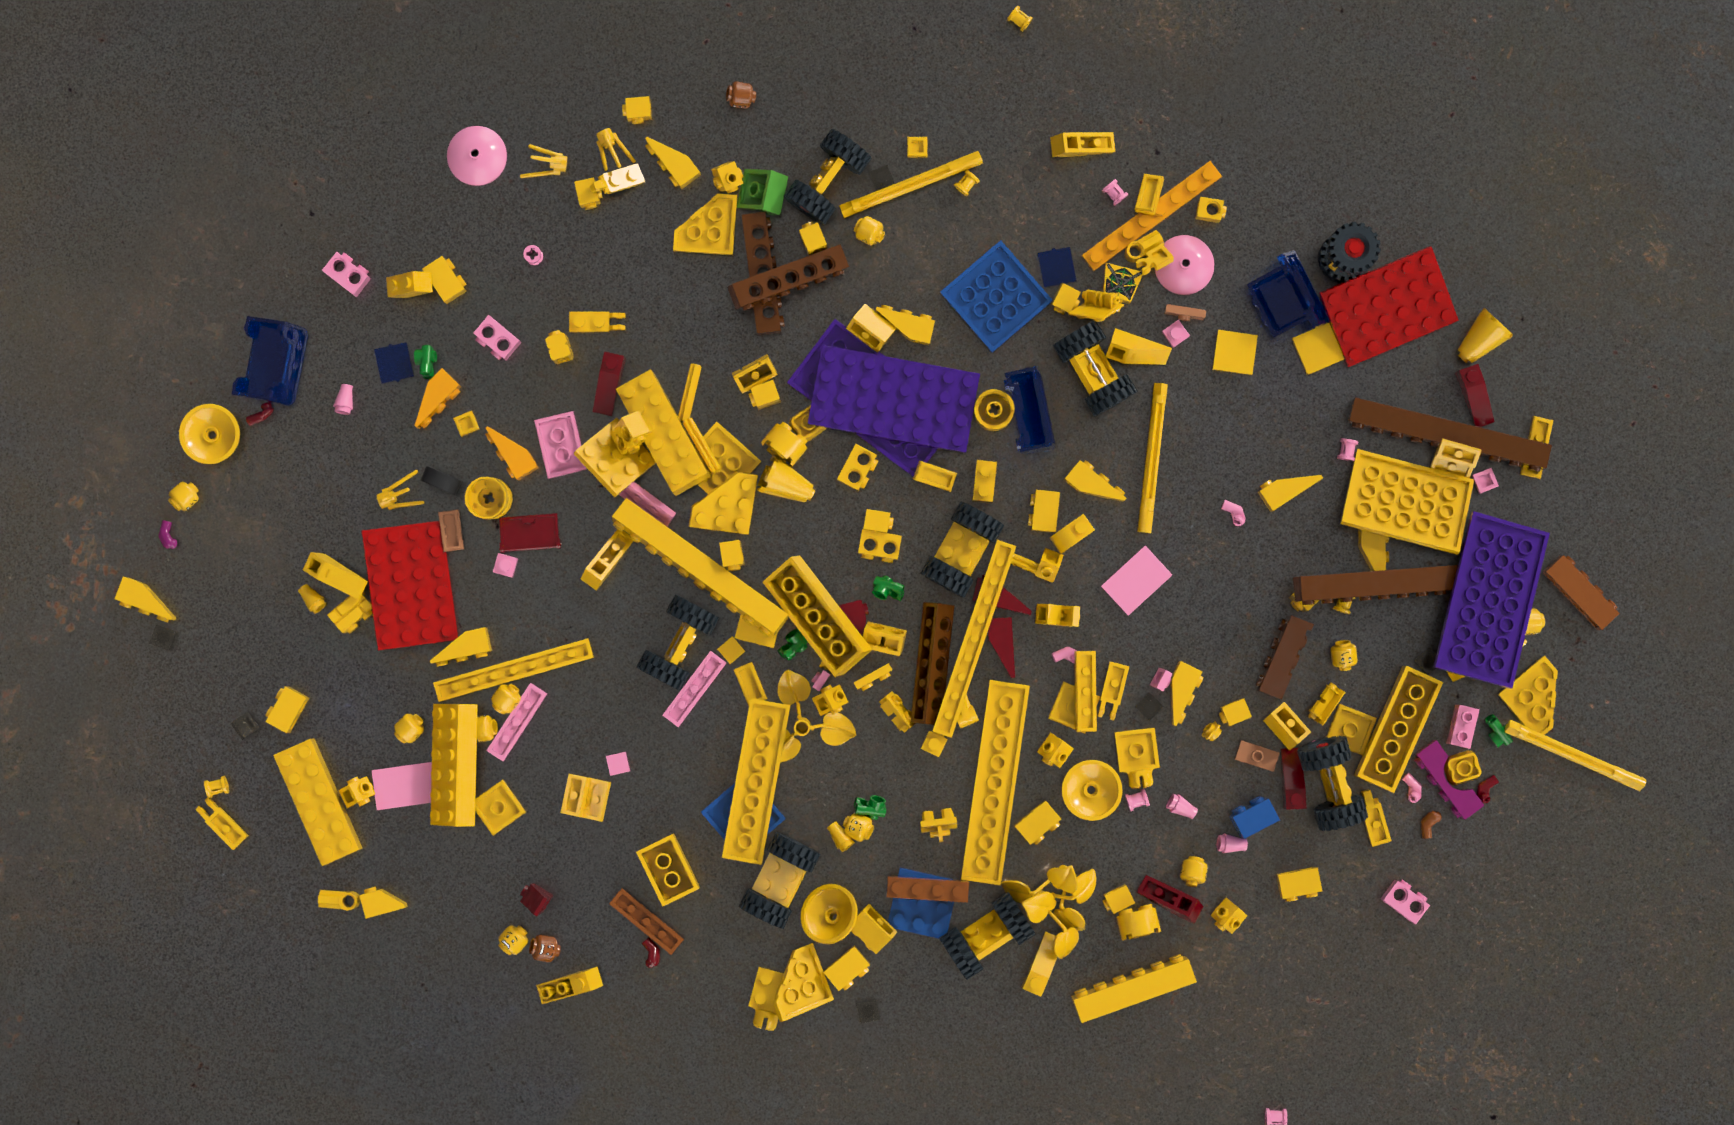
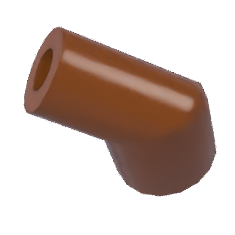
M1431 811L1421 820L1422 839L1432 838L1431 827L1441 821L1442 816L1440 812Z

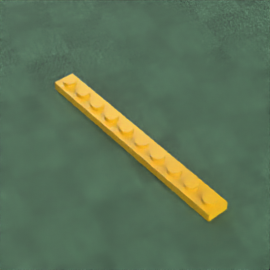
M1000 540L996 541L933 732L952 738L1016 549L1015 545Z

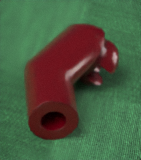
M270 402L261 404L262 411L246 417V422L249 426L263 422L273 414L274 408H272Z
M1495 775L1478 784L1476 795L1483 804L1488 803L1491 799L1489 797L1490 788L1499 783Z
M648 937L641 944L648 951V959L645 961L646 966L654 968L660 962L661 952L657 945Z

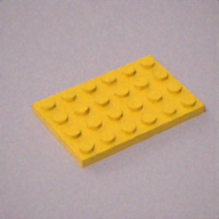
M1357 449L1340 524L1458 555L1474 479Z

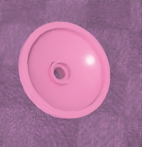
M471 126L459 131L452 138L447 150V162L451 172L458 180L472 186H482L496 180L503 172L507 161L506 147L500 136L493 130L483 126ZM474 150H477L479 152L478 156L476 157L472 156V152Z
M1189 235L1175 236L1165 242L1164 246L1173 255L1174 262L1158 271L1154 268L1160 284L1168 291L1178 295H1190L1202 290L1209 283L1214 272V258L1209 247L1200 239ZM1187 260L1189 262V266H1183L1182 261Z

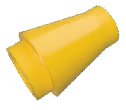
M308 584L299 588L298 592L310 612L312 611L314 614H317L327 605L325 598Z
M837 821L827 827L837 849H840L841 852L846 851L855 843L850 836L845 834V829Z

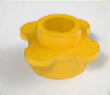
M1216 721L1209 723L1203 729L1202 737H1205L1206 740L1214 741L1222 732L1220 725Z

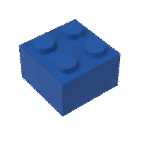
M1257 796L1249 801L1250 805L1246 807L1240 805L1231 810L1233 814L1229 815V818L1240 838L1245 839L1280 821L1269 798Z

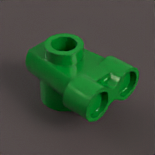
M422 345V349H415L414 362L415 365H420L419 374L423 375V379L430 380L434 376L433 363L437 362V352L433 350L431 345Z
M885 575L882 578L876 576L873 582L872 594L881 600H886L889 595L893 599L901 601L905 593V585L893 582L890 577Z
M794 629L785 637L788 643L777 651L781 657L790 661L797 652L801 653L807 649L808 641L798 629Z
M1494 714L1486 717L1485 722L1493 730L1488 736L1499 748L1503 744L1505 746L1513 742L1510 737L1511 735L1505 733L1506 724L1502 727L1501 722Z
M872 795L869 801L856 797L854 801L855 814L867 815V817L873 820H878L879 817L884 818L886 814V800L877 795Z

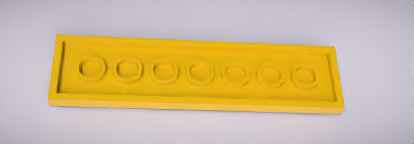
M750 699L722 858L762 865L791 705Z

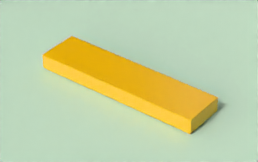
M1074 651L1076 732L1097 731L1096 651Z

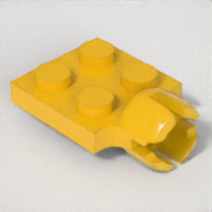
M1155 728L1115 732L1119 773H1127L1129 786L1132 789L1140 788L1139 777L1142 778L1143 788L1152 786V771L1160 768Z
M761 967L758 968L748 1006L755 1009L753 1019L755 1027L761 1029L764 1018H768L765 1030L774 1031L776 1029L779 1018L773 1001L784 973Z

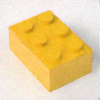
M674 833L636 852L662 907L700 888Z

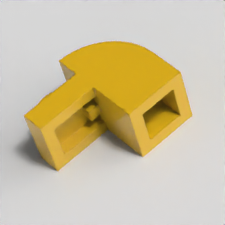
M1082 514L1052 535L1050 540L1059 553L1062 554L1095 531L1086 516Z
M1037 604L1035 624L1079 627V606Z

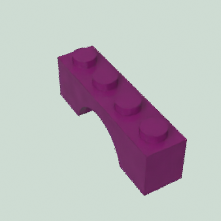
M1432 740L1414 753L1416 757L1414 761L1421 770L1424 768L1429 774L1426 776L1433 786L1437 785L1440 789V792H1438L1444 802L1448 801L1451 804L1452 808L1450 810L1457 819L1460 817L1466 820L1484 806L1473 789L1457 790L1446 781L1444 765L1449 756L1437 740Z

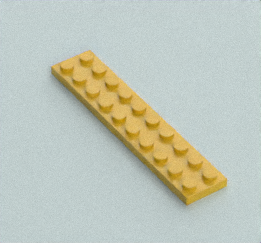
M995 680L989 681L961 880L1001 885L1029 685Z

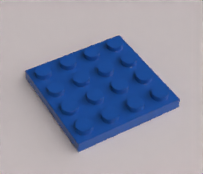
M1001 240L940 292L991 353L1053 301Z

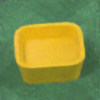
M808 405L792 416L789 422L796 436L800 434L807 442L827 429L808 424L811 405Z
M1471 750L1449 756L1444 765L1447 780L1452 785L1475 780L1481 775L1477 756Z

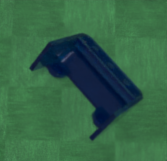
M1037 366L1004 373L1007 378L1004 380L1006 392L1010 391L1015 408L1019 438L1016 439L1018 451L1026 454L1056 449L1041 371Z

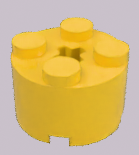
M990 389L983 392L977 398L974 405L976 422L988 431L1004 429L1011 422L1014 415L1013 400L1007 393L1001 390ZM992 405L994 408H999L997 415L989 413Z
M782 421L781 424L776 423L761 441L762 446L764 444L768 446L766 450L772 456L775 455L784 462L787 461L790 463L789 466L793 467L807 450L805 445L807 440L800 434L796 436L791 432L792 428Z
M1152 904L1140 906L1138 911L1133 912L1132 908L1122 910L1118 913L1119 916L1116 917L1122 941L1127 939L1126 936L1130 940L1151 935V933H1154V930L1156 933L1161 932L1156 908L1152 907Z

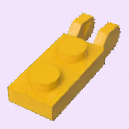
M569 312V332L624 331L625 325H610V318L623 319L625 318V313Z
M1109 661L1100 697L1101 703L1098 717L1104 715L1105 705L1108 702L1113 704L1109 715L1110 720L1115 719L1118 705L1121 703L1129 666Z
M207 797L205 799L206 804L215 812L210 816L200 806L196 808V811L206 820L205 823L232 850H235L249 835L221 807H218L211 798Z

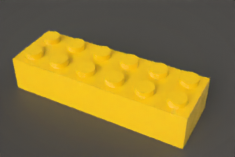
M651 369L616 388L629 414L639 411L650 430L645 438V444L675 496L711 477Z
M801 556L790 557L763 581V584L788 614L789 618L834 677L844 675L872 651L871 647Z
M1407 665L1402 666L1354 773L1355 777L1388 792H1395L1442 687V681Z
M433 704L430 825L475 826L478 704Z
M315 738L308 739L273 755L321 865H327L363 849Z
M1178 954L1170 957L1169 962L1162 963V961L1150 964L1151 968L1149 969L1138 968L1131 971L1132 975L1126 977L1123 974L1113 977V981L1107 984L1105 981L1094 984L1093 989L1086 990V988L1074 991L1075 995L1071 996L1079 1020L1081 1023L1196 983L1197 981L1189 959Z

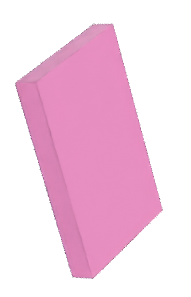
M574 411L534 420L548 479L587 470L574 455V452L582 446Z
M1144 546L1101 587L1129 616L1166 582L1172 574Z
M432 762L372 770L377 810L431 803Z

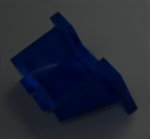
M1295 250L1277 256L1281 266L1247 284L1253 296V304L1256 308H1259L1262 314L1261 319L1264 325L1269 327L1274 338L1307 321L1310 322L1312 328L1330 322Z

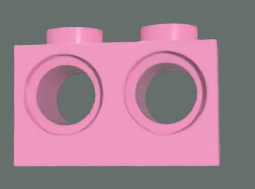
M336 252L322 271L357 297L371 280L367 275L369 271L360 264L358 267L351 263L353 259L343 252L340 255ZM344 262V269L337 272L335 270L336 264ZM359 274L360 281L357 284H352V276Z
M490 315L474 331V334L477 336L475 340L483 347L488 345L493 349L490 353L498 360L501 358L507 360L521 344L520 340ZM487 328H492L494 331L490 338H485L483 335ZM502 341H508L509 347L505 351L499 350V344Z
M1455 705L1446 744L1467 749L1471 748L1480 709Z
M1394 880L1380 899L1416 925L1430 906L1426 902L1428 898L1420 892H1417V894L1410 890L1412 886L1404 880L1400 882ZM1397 889L1403 891V896L1399 900L1394 898V892ZM1413 901L1419 903V909L1416 912L1410 910V904Z

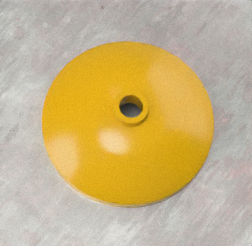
M203 404L193 408L185 415L180 425L179 439L183 450L190 458L203 464H216L226 460L234 453L240 440V428L234 415L226 408L216 404ZM211 432H215L216 434L215 438L213 439L209 437V434Z
M1086 760L1074 765L1065 775L1062 783V797L1066 807L1075 816L1089 821L1101 820L1111 815L1117 809L1122 798V783L1117 772L1108 764L1098 760ZM1089 786L1095 788L1094 793H1088L1087 789Z
M826 884L816 888L807 896L801 909V924L804 932L809 938L821 944H833L844 939L856 923L858 912L855 898L846 888L837 884Z

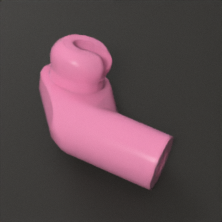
M1224 500L1221 509L1231 513L1235 526H1242L1246 520L1243 508Z
M1065 647L1051 653L1055 663L1066 659L1075 664L1074 651L1077 650Z
M1408 772L1402 780L1409 786L1408 800L1416 803L1421 799L1422 785Z

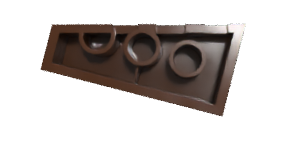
M1292 615L1281 619L1278 630L1281 631L1278 638L1274 637L1270 648L1273 651L1271 656H1267L1264 661L1263 667L1266 669L1264 674H1260L1257 679V691L1282 700L1292 677L1290 672L1292 669H1295L1299 661L1300 655L1298 652L1299 650L1302 651L1307 642L1305 634L1307 630L1312 631L1314 624Z

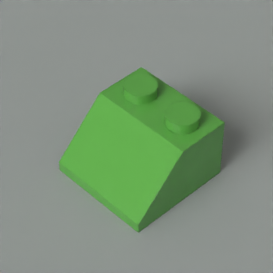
M744 169L742 179L744 184H741L737 208L757 213L765 212L766 215H780L788 176L772 170Z

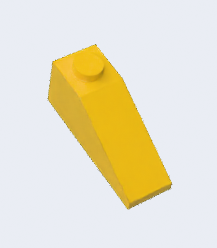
M1070 132L1050 137L1052 157H1075L1115 152L1113 132Z
M1322 475L1280 479L1274 482L1268 480L1260 485L1262 490L1258 491V494L1269 511L1272 512L1323 479Z
M617 529L586 567L581 580L597 591L634 542L629 537V534Z
M1046 931L1021 986L1022 989L1040 997L1044 992L1057 959L1053 948L1056 935Z

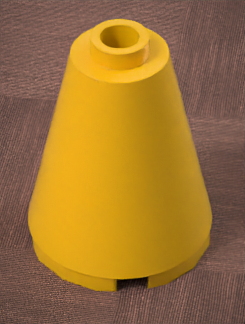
M1483 308L1459 346L1458 351L1460 353L1458 356L1465 363L1468 361L1473 363L1510 339L1513 334L1490 312Z
M773 455L770 458V461H772L771 466L766 465L758 482L760 487L757 488V491L804 503L807 500L810 501L815 492L813 484L781 458Z

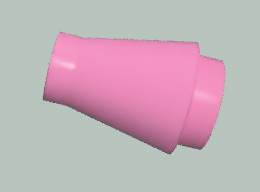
M341 384L333 405L335 408L334 412L350 415L351 410H353V386Z
M1172 794L1166 805L1169 812L1191 819L1195 817L1198 811L1196 807L1179 794Z
M1228 834L1218 835L1216 841L1217 851H1221L1223 854L1246 851L1248 846L1247 839H1241Z

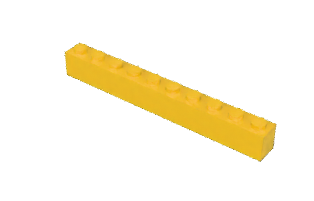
M628 498L623 501L612 515L613 526L616 529L629 533V537L634 542H641L646 546L645 549L653 555L658 554L666 565L676 567L678 569L677 572L684 578L690 577L698 588L708 590L713 599L718 602L720 600L723 601L731 612H738L743 616L742 619L745 622L759 627L758 630L767 637L770 635L774 638L788 620V614Z

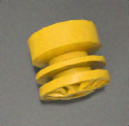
M479 477L470 483L465 492V504L468 510L474 516L482 519H498L504 516L511 508L513 501L509 486L503 480L494 477ZM487 495H492L494 502H489Z

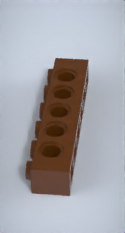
M765 212L743 214L742 223L749 276L758 275L761 269L769 271L777 268L776 257L771 256L774 242L773 236L769 237L768 229L772 228L770 217H766ZM757 229L764 232L763 237L760 239L753 237V232ZM759 249L767 252L766 256L762 259L755 256L756 251ZM768 281V288L774 290V283L772 281ZM751 288L752 296L756 297V290ZM777 295L772 296L773 300L761 304L760 301L753 303L755 306L754 314L758 336L781 333V328L785 327L783 315L779 316L778 308L782 307L781 297ZM765 309H773L774 315L771 318L764 317L763 312Z
M840 244L733 283L727 288L735 309L742 308L745 311L755 307L753 303L760 301L761 304L773 300L772 296L777 294L779 297L790 294L791 289L797 288V291L809 287L808 283L815 281V284L826 281V276H840L844 274V270L849 265ZM822 261L828 263V270L822 268ZM804 268H808L810 270V277L804 274ZM786 274H789V275L792 276V278H793V282H792V283H788V282L786 281V279H785V275H786ZM768 281H772L774 283V290L768 288ZM750 287L756 290V297L750 295Z
M923 602L911 715L912 723L935 725L946 691L955 605Z

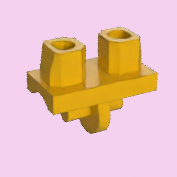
M951 808L942 809V819L935 820L933 811L922 812V821H920L921 832H930L931 838L938 837L939 843L943 842V836L950 835V829H957V818L954 817Z

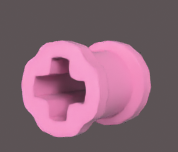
M1116 179L1102 190L1103 193H1107L1114 201V206L1128 196V193H1124L1119 187Z
M529 245L525 248L523 255L530 265H538L542 262L543 253L539 247ZM533 251H535L536 254H538V256L534 257V260H532L529 256V254H532Z
M1341 438L1340 455H1337V459L1355 461L1354 452L1358 441Z
M1141 789V792L1132 795H1125L1130 812L1134 811V808L1143 805L1150 806L1145 789Z
M1266 1108L1265 1125H1287V1109L1279 1111Z

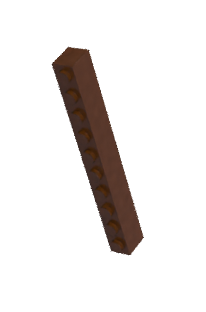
M1356 397L1352 401L1347 423L1352 424L1351 427L1363 429L1368 427L1372 428L1371 432L1383 434L1384 431L1391 433V437L1402 439L1405 436L1411 438V442L1422 444V441L1430 442V446L1438 448L1443 438L1481 449L1479 458L1483 455L1489 457V460L1501 463V460L1508 461V465L1514 467L1525 465L1529 466L1528 470L1540 472V470L1547 468L1552 448L1551 444Z
M1458 565L1293 577L1295 602L1302 601V605L1315 604L1314 600H1321V604L1334 603V599H1340V602H1352L1354 597H1359V601L1372 600L1371 596H1378V600L1390 599V595L1397 594V598L1409 597V593H1415L1416 597L1428 596V592H1434V595H1446V591L1453 588Z

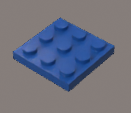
M735 783L701 811L703 816L724 840ZM774 804L772 806L768 834L786 819Z
M901 867L898 876L954 880ZM893 898L888 923L894 929L939 939V937L948 932L954 902Z

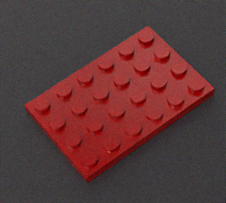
M1431 246L1319 293L1347 367L1459 321Z
M440 521L362 530L377 651L454 641L457 639L458 633L447 553L443 550Z

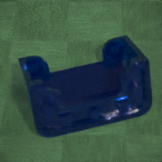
M247 316L244 330L249 338H253L246 376L236 378L233 382L231 395L287 406L292 405L297 394L308 338L307 330L302 326L286 321Z

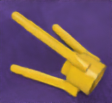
M610 128L596 134L598 138L596 143L599 147L604 171H607L608 168L603 147L605 149L609 148L617 167L621 168L613 148L615 142L632 163L636 162L631 153L619 140L617 134L612 133Z
M531 144L528 145L531 149L551 155V158L531 155V159L550 162V168L553 170L521 174L520 178L560 175L561 172H566L567 156H563V153H556Z
M418 470L409 473L391 486L382 489V493L377 494V500L382 509L388 507L389 510L424 504V501L394 504L397 502L396 496L404 494L410 489L405 488L394 492L393 489L416 475Z

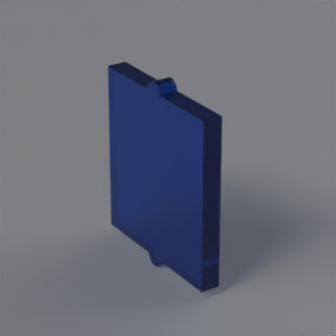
M1070 247L1052 248L1050 251L1037 253L1044 287L1060 286L1061 283L1066 284L1077 281Z
M407 342L396 345L389 344L387 347L374 349L382 384L392 381L400 382L401 379L414 377Z

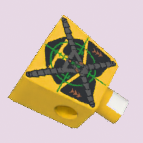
M1106 263L1103 292L1116 294L1119 296V303L1130 304L1143 276L1142 271Z

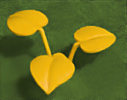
M786 670L782 674L778 683V696L783 704L792 705L796 703L798 719L794 725L795 732L790 734L786 730L780 762L788 761L799 753L801 743L794 736H805L810 730L822 728L821 738L826 744L831 746L841 745L856 736V730L852 722L841 713L833 715L831 712L827 713L823 718V724L811 725L807 718L801 716L799 701H805L809 697L811 686L804 676L791 670Z
M1060 865L1059 868L1049 869L1047 872L1048 880L1034 891H1030L1028 885L1019 881L1007 880L1001 882L1005 892H1009L1013 900L1021 904L1031 896L1036 895L1050 882L1055 888L1062 889V895L1065 896L1066 892L1074 893L1078 888L1077 877L1072 865ZM1061 899L1060 909H1055L1053 914L1067 929L1074 927L1078 931L1085 930L1083 916L1072 908H1064L1065 899Z
M1094 869L1083 872L1077 877L1078 888L1076 892L1071 893L1072 896L1040 890L1036 895L1022 902L1031 922L1039 923L1049 914L1062 928L1063 932L1056 935L1053 944L1054 952L1060 959L1066 957L1078 943L1079 933L1074 927L1067 929L1051 912L1056 906L1055 898L1076 899V902L1079 904L1087 901L1092 896L1096 887V873Z

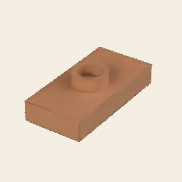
M1167 304L1164 309V314L1178 316V320L1190 321V318L1204 320L1206 317V311L1202 309Z
M459 510L438 512L444 552L464 550Z
M1240 740L1235 760L1274 772L1280 753Z

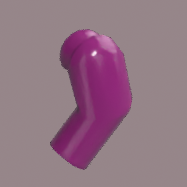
M162 520L158 534L159 539L166 549H175L177 540L173 539L169 534L172 522Z

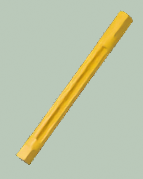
M979 151L973 152L942 166L839 205L844 218L880 203L981 165L983 160Z
M1154 383L1137 531L1141 533H1151L1168 387V384Z
M1510 720L1505 726V733L1587 767L1630 788L1641 791L1645 787V778L1531 730L1520 723Z

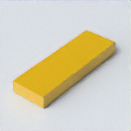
M1533 416L1528 439L1548 444L1554 420ZM1521 466L1520 475L1541 479L1543 470L1535 472L1528 470L1529 466Z

